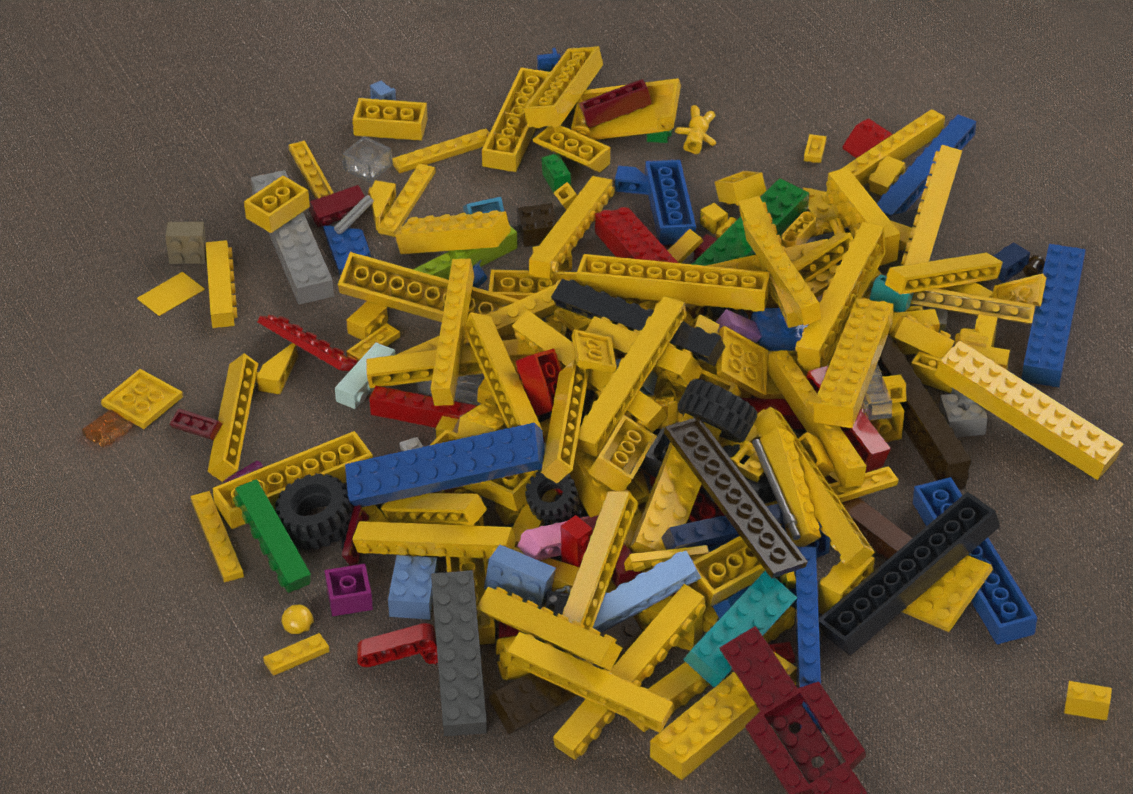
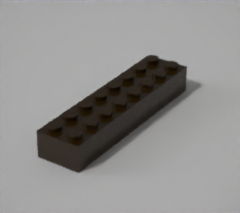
M633 616L600 634L602 637L607 634L617 640L616 644L622 647L614 665L643 633ZM573 655L574 657H576V658H578V659H580V660H582V661L584 660V659H582V658H580V657H578V656H576V655ZM591 663L593 666L599 669H605L596 664ZM528 673L492 693L488 700L510 735L579 695L532 673Z

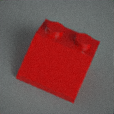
M868 118L855 126L842 149L858 158L893 134Z

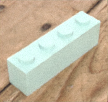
M375 343L335 387L336 402L356 409L363 403L369 393L374 390V388L369 387L366 359L395 355V350Z

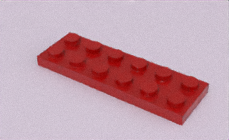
M268 314V317L259 316L257 323L338 370L350 372L358 363V359L355 357L345 356L343 350L333 349L330 347L329 342L319 341L316 339L317 336L315 334L302 331L303 328L301 326L290 324V320L285 317L279 316L277 318Z

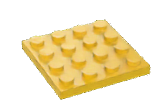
M967 555L902 612L950 632L992 572V565Z

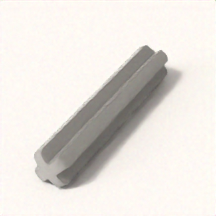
M369 195L365 196L334 227L337 234L343 233L373 203V199Z

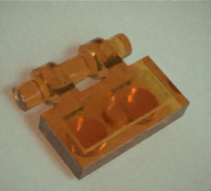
M110 409L84 427L82 434L95 444L99 442V445L104 447L107 444L111 445L114 443L115 439L120 435L124 436L128 433V430L133 425L130 421L124 423V418Z

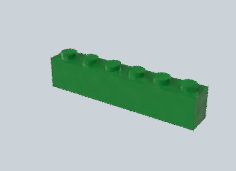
M256 479L236 487L235 496L233 497L234 504L237 508L240 507L244 522L246 524L249 523L253 538L258 539L262 554L267 555L271 570L276 571L280 586L282 588L285 587L286 591L290 593L309 585L311 573L258 480Z

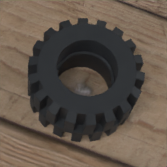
M536 472V477L532 476L529 479L531 484L527 483V491H525L526 500L533 515H536L540 521L543 519L544 523L552 521L553 524L557 523V520L565 521L566 516L570 518L572 516L571 511L575 512L577 509L576 504H579V494L571 476L568 474L561 481L555 483L545 477L543 473ZM560 489L563 491L562 496L555 502L547 503L542 501L543 495L548 490Z

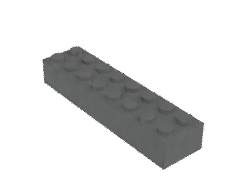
M473 570L432 573V594L444 737L487 733Z

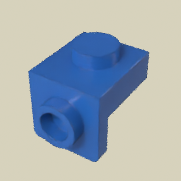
M552 48V54L537 55V70L552 71L561 58L560 53L557 54L556 48Z

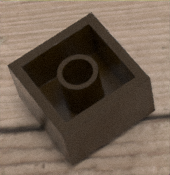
M552 203L517 208V225L523 246L540 245L558 222Z

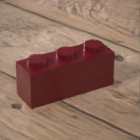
M356 185L310 201L309 213L317 228L328 226L333 222L341 221L365 196L360 186Z

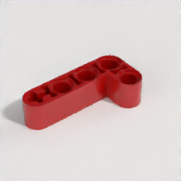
M422 623L367 638L357 644V662L362 667H372L416 654H421L424 661L428 664L438 663L436 632L434 626L429 623Z

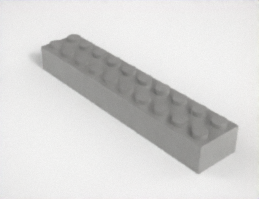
M276 171L270 174L251 177L252 194H256L282 175L288 178L286 171ZM303 212L274 232H268L298 305L334 297L333 280Z

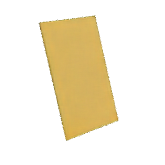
M181 272L139 296L137 299L155 314L161 316L205 289L184 272Z

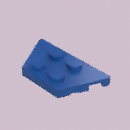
M323 226V231L339 275H342L350 252L371 258L368 244L361 229L347 228L343 233L337 234L333 226Z

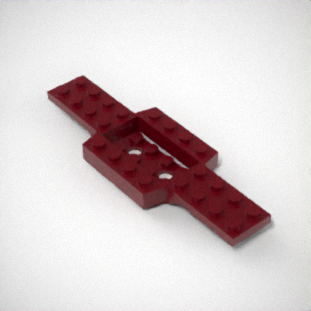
M756 626L719 647L726 661L759 710V713L745 725L746 731L787 794H868L852 771L866 757L865 749L819 681L797 688ZM803 703L806 704V706L808 707V709L810 710V712L812 713V715L814 716V718L816 719L824 733L827 735V737L829 738V740L831 741V743L843 759V764H841V762L839 761V759L837 758V756L835 755V753L833 752V750L831 749V747L829 746V744L827 743V741L825 740V738L823 737V735L821 734V732L819 731V729L817 728V726L815 725V723L803 707ZM796 722L801 725V730L798 733L790 732L789 726L792 723ZM815 757L824 759V764L821 767L817 768L812 765V760Z

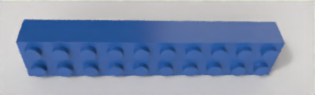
M1049 244L1043 270L1046 283L1041 306H1036L1023 364L1022 380L1025 382L1058 388L1060 386L1086 249Z
M530 423L347 463L345 468L348 500L353 506L361 505V507H367L542 469L545 454L542 429L536 423Z
M950 477L915 486L913 505L925 525L928 526L956 502L962 494ZM987 538L968 554L971 557L991 564L993 568L971 602L996 644L1034 635L1037 616L991 541Z

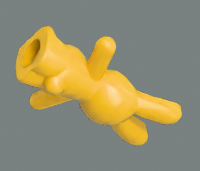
M693 105L690 109L691 120L689 128L677 127L675 133L687 135L683 145L685 151L699 154L702 149L703 140L711 146L716 145V141L706 134L709 123L715 117V112L708 111L703 117L700 116L699 107Z

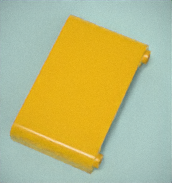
M679 78L645 82L651 97V105L587 128L578 103L625 85L585 90L577 101L571 130L593 140L670 131L674 128L681 90Z

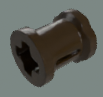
M1033 255L1029 259V264L1023 268L1024 275L1026 277L1038 275L1039 271L1044 268V259L1041 256Z

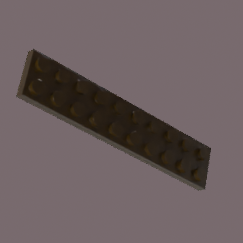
M700 417L666 426L664 434L771 579L805 568L808 561Z

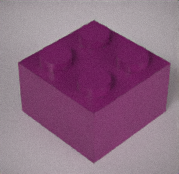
M365 564L324 570L332 616L373 610L371 589Z

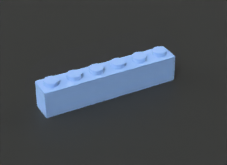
M687 551L674 554L666 562L656 564L650 571L640 573L632 581L622 583L614 591L605 593L593 629L603 633L679 591L684 584L688 586L699 580L701 576Z

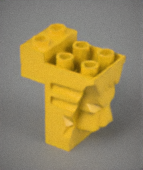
M979 314L978 319H976L975 329L963 328L960 330V333L955 335L954 346L959 341H962L1004 369H1008L1010 350L994 348L997 317Z

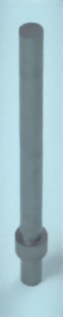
M756 439L752 444L783 514L785 527L789 529L793 540H798L801 536L796 526L795 516L791 514L760 440Z

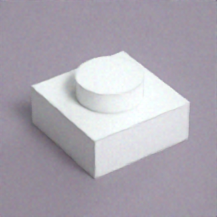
M418 437L399 443L401 451L423 447Z

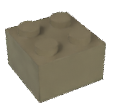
M167 222L165 237L169 264L206 263L204 222Z

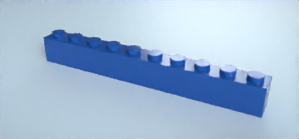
M958 114L953 120H950L945 129L941 130L939 136L933 139L929 147H926L923 153L915 159V162L908 166L906 172L899 176L898 181L890 186L888 192L883 194L877 203L887 217L906 212L922 195L924 188H928L925 187L928 176H932L929 172L932 163H936L933 161L935 152L940 151L941 145L962 150L975 135V120Z
M797 547L808 561L805 568L794 571L796 578L795 596L797 597L795 600L798 688L818 681L821 684L816 547ZM803 703V707L805 708V710L807 711V713L809 714V716L811 717V719L813 720V722L822 734V728L820 727V725L818 724V722L816 721V719L814 718L806 704Z

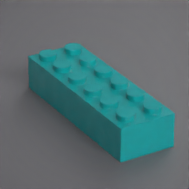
M764 571L690 650L684 661L715 688L732 670L719 647L754 626L764 636L797 597L776 578L771 579L768 573Z

